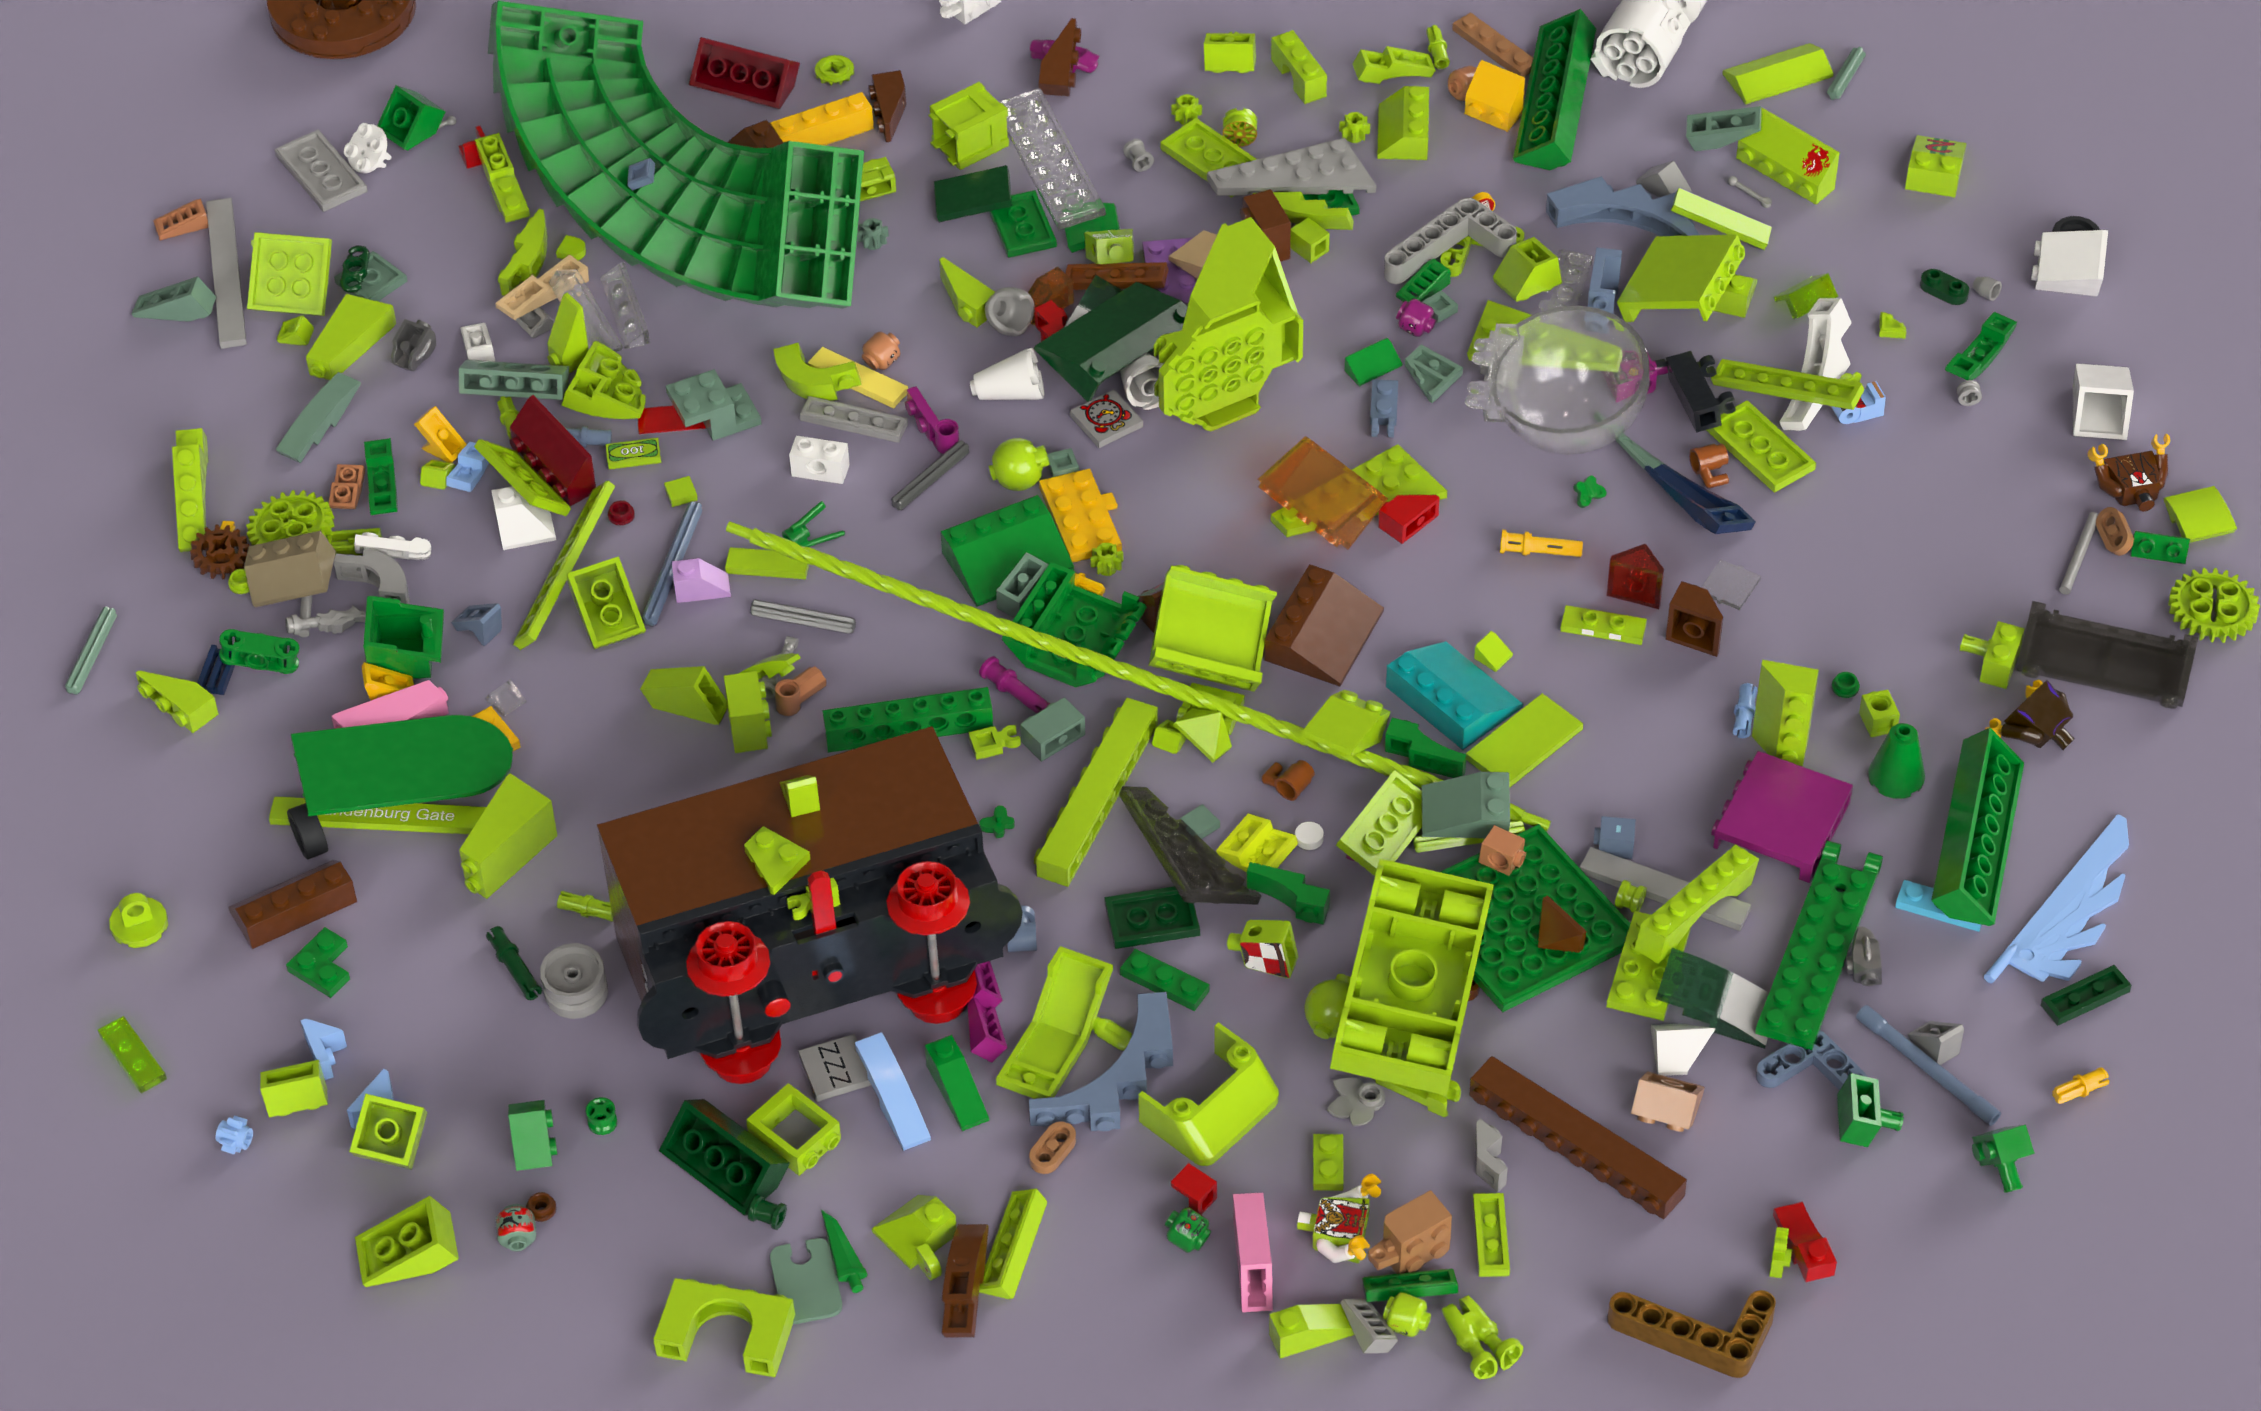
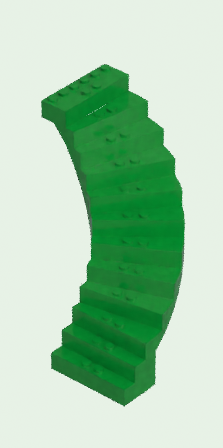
M496 1L492 4L488 54H493L494 93L501 94L507 133L515 132L520 152L528 171L536 169L556 207L564 204L575 221L591 239L599 237L631 266L640 264L676 287L686 285L724 301L737 299L775 308L783 305L803 308L824 306L840 309L851 306L864 160L863 150L787 141L773 148H753L727 143L707 134L688 121L662 94L645 63L641 46L642 20L505 1ZM651 158L655 163L654 182L631 190L627 185L629 166Z

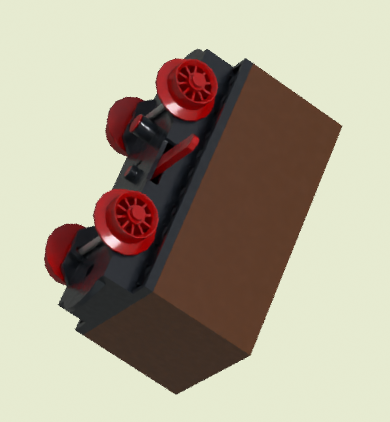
M933 726L597 824L616 938L641 1000L637 1011V1026L643 1040L652 1047L664 1049L667 1059L693 1051L699 1052L706 1065L716 1071L720 1078L729 1083H752L762 1078L769 1071L771 1063L777 1058L782 1045L779 1030L782 1024L889 991L896 992L903 1005L910 1009L915 1017L924 1022L940 1024L957 1018L974 996L977 987L974 970L976 966L1004 957L1003 947L1014 938L1021 926L1023 911L1020 902L1008 887L998 884L984 853L982 830ZM806 775L815 776L820 810L791 817L780 782ZM763 826L810 853V860L775 895L769 892L766 881L756 871L755 863L751 862L745 853L744 844ZM833 877L838 885L840 905L836 907L833 905L830 880ZM808 886L811 911L809 910L803 919L794 920L792 910L799 907L788 909L787 898L806 893V887Z

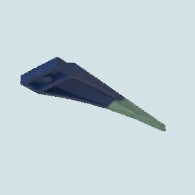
M1596 413L1594 419L1698 524L1714 534L1752 530L1756 521L1739 505L1705 489L1673 470L1632 441L1601 414Z

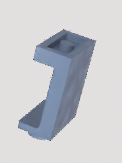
M1596 248L1589 288L1586 328L1612 330L1615 294H1618L1622 250Z

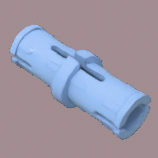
M1744 683L1740 686L1738 704L1734 707L1735 724L1733 734L1737 735L1738 738H1747L1751 734V723L1755 715V698L1758 689L1750 683Z

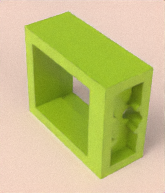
M789 1083L746 1119L748 1132L790 1162L788 1168L798 1176L805 1170L813 1168L819 1158L828 1150H833L841 1140L839 1121ZM795 1109L821 1128L798 1150L772 1131Z

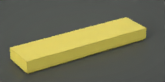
M822 347L807 363L814 368H828L852 362V360ZM855 362L862 385L850 389L893 409L907 395L908 386Z

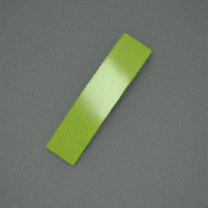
M1273 192L1291 223L1297 224L1309 217L1324 229L1353 230L1354 220L1348 208H1328L1325 200H1305L1302 192Z

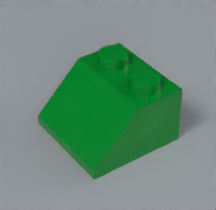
M395 85L377 126L383 129L388 139L404 150H409L436 134L446 111L418 92Z

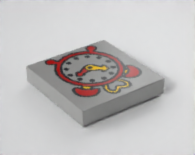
M1115 389L1070 410V417L1098 448L1143 427V420Z

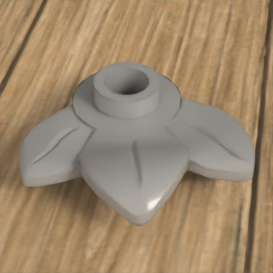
M1352 1077L1340 1078L1333 1082L1340 1096L1329 1105L1328 1112L1337 1118H1350L1353 1126L1365 1125L1373 1119L1374 1112L1384 1105L1385 1093L1375 1083L1364 1084L1360 1079Z

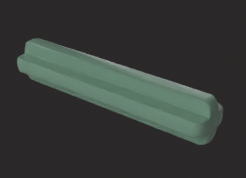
M1862 47L1853 48L1827 90L1830 99L1841 98L1866 56Z

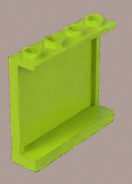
M1738 234L1656 236L1617 300V305L1624 321L1634 322L1641 309H1699L1703 321H1707L1745 257V249L1741 245Z
M1171 565L1164 578L1148 666L1255 692L1262 681L1263 673L1260 672L1265 638L1272 601L1277 596V592L1271 591L1263 585L1251 586L1243 584V581L1235 578H1220L1212 572L1200 573L1192 571L1184 565Z

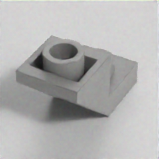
M1480 1118L1476 1122L1475 1133L1476 1174L1499 1192L1506 1186L1508 1169L1505 1163L1497 1157L1501 1154L1502 1135L1496 1127L1488 1125Z

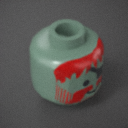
M512 1204L505 1207L496 1216V1233L500 1245L512 1251H521L535 1241V1216L531 1210L523 1205Z

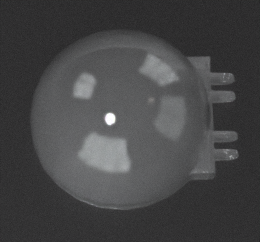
M1578 305L1548 309L1538 312L1517 324H1496L1494 338L1476 339L1474 348L1479 352L1473 354L1472 361L1480 366H1489L1487 381L1469 382L1467 390L1472 395H1467L1465 404L1473 409H1482L1485 422H1505L1525 442L1546 452L1563 455L1588 453L1617 440L1632 426L1640 414L1650 385L1649 356L1638 333L1630 324L1615 314L1599 308Z

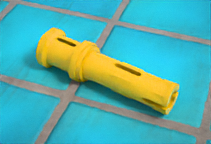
M1502 529L1500 553L1502 554L1505 551L1522 553L1523 556L1530 555V552L1582 556L1583 541L1536 537L1526 531L1524 534L1509 533L1506 529ZM1508 541L1521 542V544L1508 543ZM1547 545H1555V546H1563V547H1562V548H1555V547H1547Z

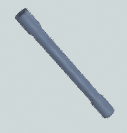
M1865 1005L1859 1010L1856 1015L1857 1020L1905 1055L1967 1105L1970 1111L1985 1123L1992 1126L1998 1121L2001 1112L1982 1096L1974 1093L1899 1033L1871 1007Z

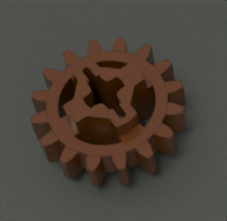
M217 524L213 531L206 527L204 535L197 533V541L191 542V560H193L194 568H200L201 575L209 572L211 579H214L216 574H218L224 580L226 574L229 573L231 575L236 569H244L249 544H247L246 536L240 537L239 529L231 532L230 525H227L222 530ZM235 547L238 549L237 554L235 553ZM203 550L206 551V557L202 554Z

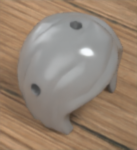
M1013 287L998 289L989 297L985 304L986 318L997 332L1007 336H1021L1033 319L1034 301L1031 295L1022 289Z

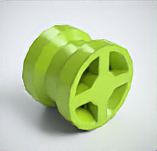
M1623 880L1617 892L1615 907L1620 909L1623 907L1629 908L1632 913L1634 911L1639 912L1643 905L1647 888L1642 885L1636 887L1630 881Z

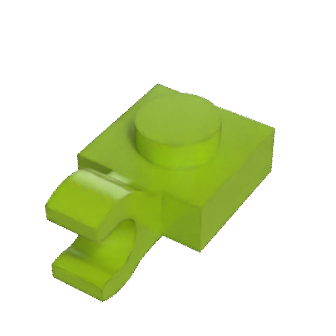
M833 877L830 880L833 905L836 907L840 905L838 885ZM808 886L806 887V893L787 898L788 909L799 907L792 910L794 920L803 919L808 914V911H811Z

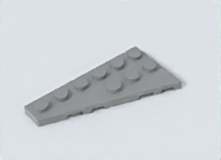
M1345 138L1207 172V181L1217 196L1248 195L1250 191H1266L1269 189L1273 192H1302V194H1327L1329 190H1343V194L1353 193V190H1366L1367 193H1376V184Z

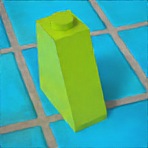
M705 666L651 669L640 688L652 708L713 725H719L728 708L726 698Z

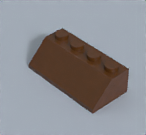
M331 860L233 904L228 909L250 947L254 949L357 902L353 881L341 861Z

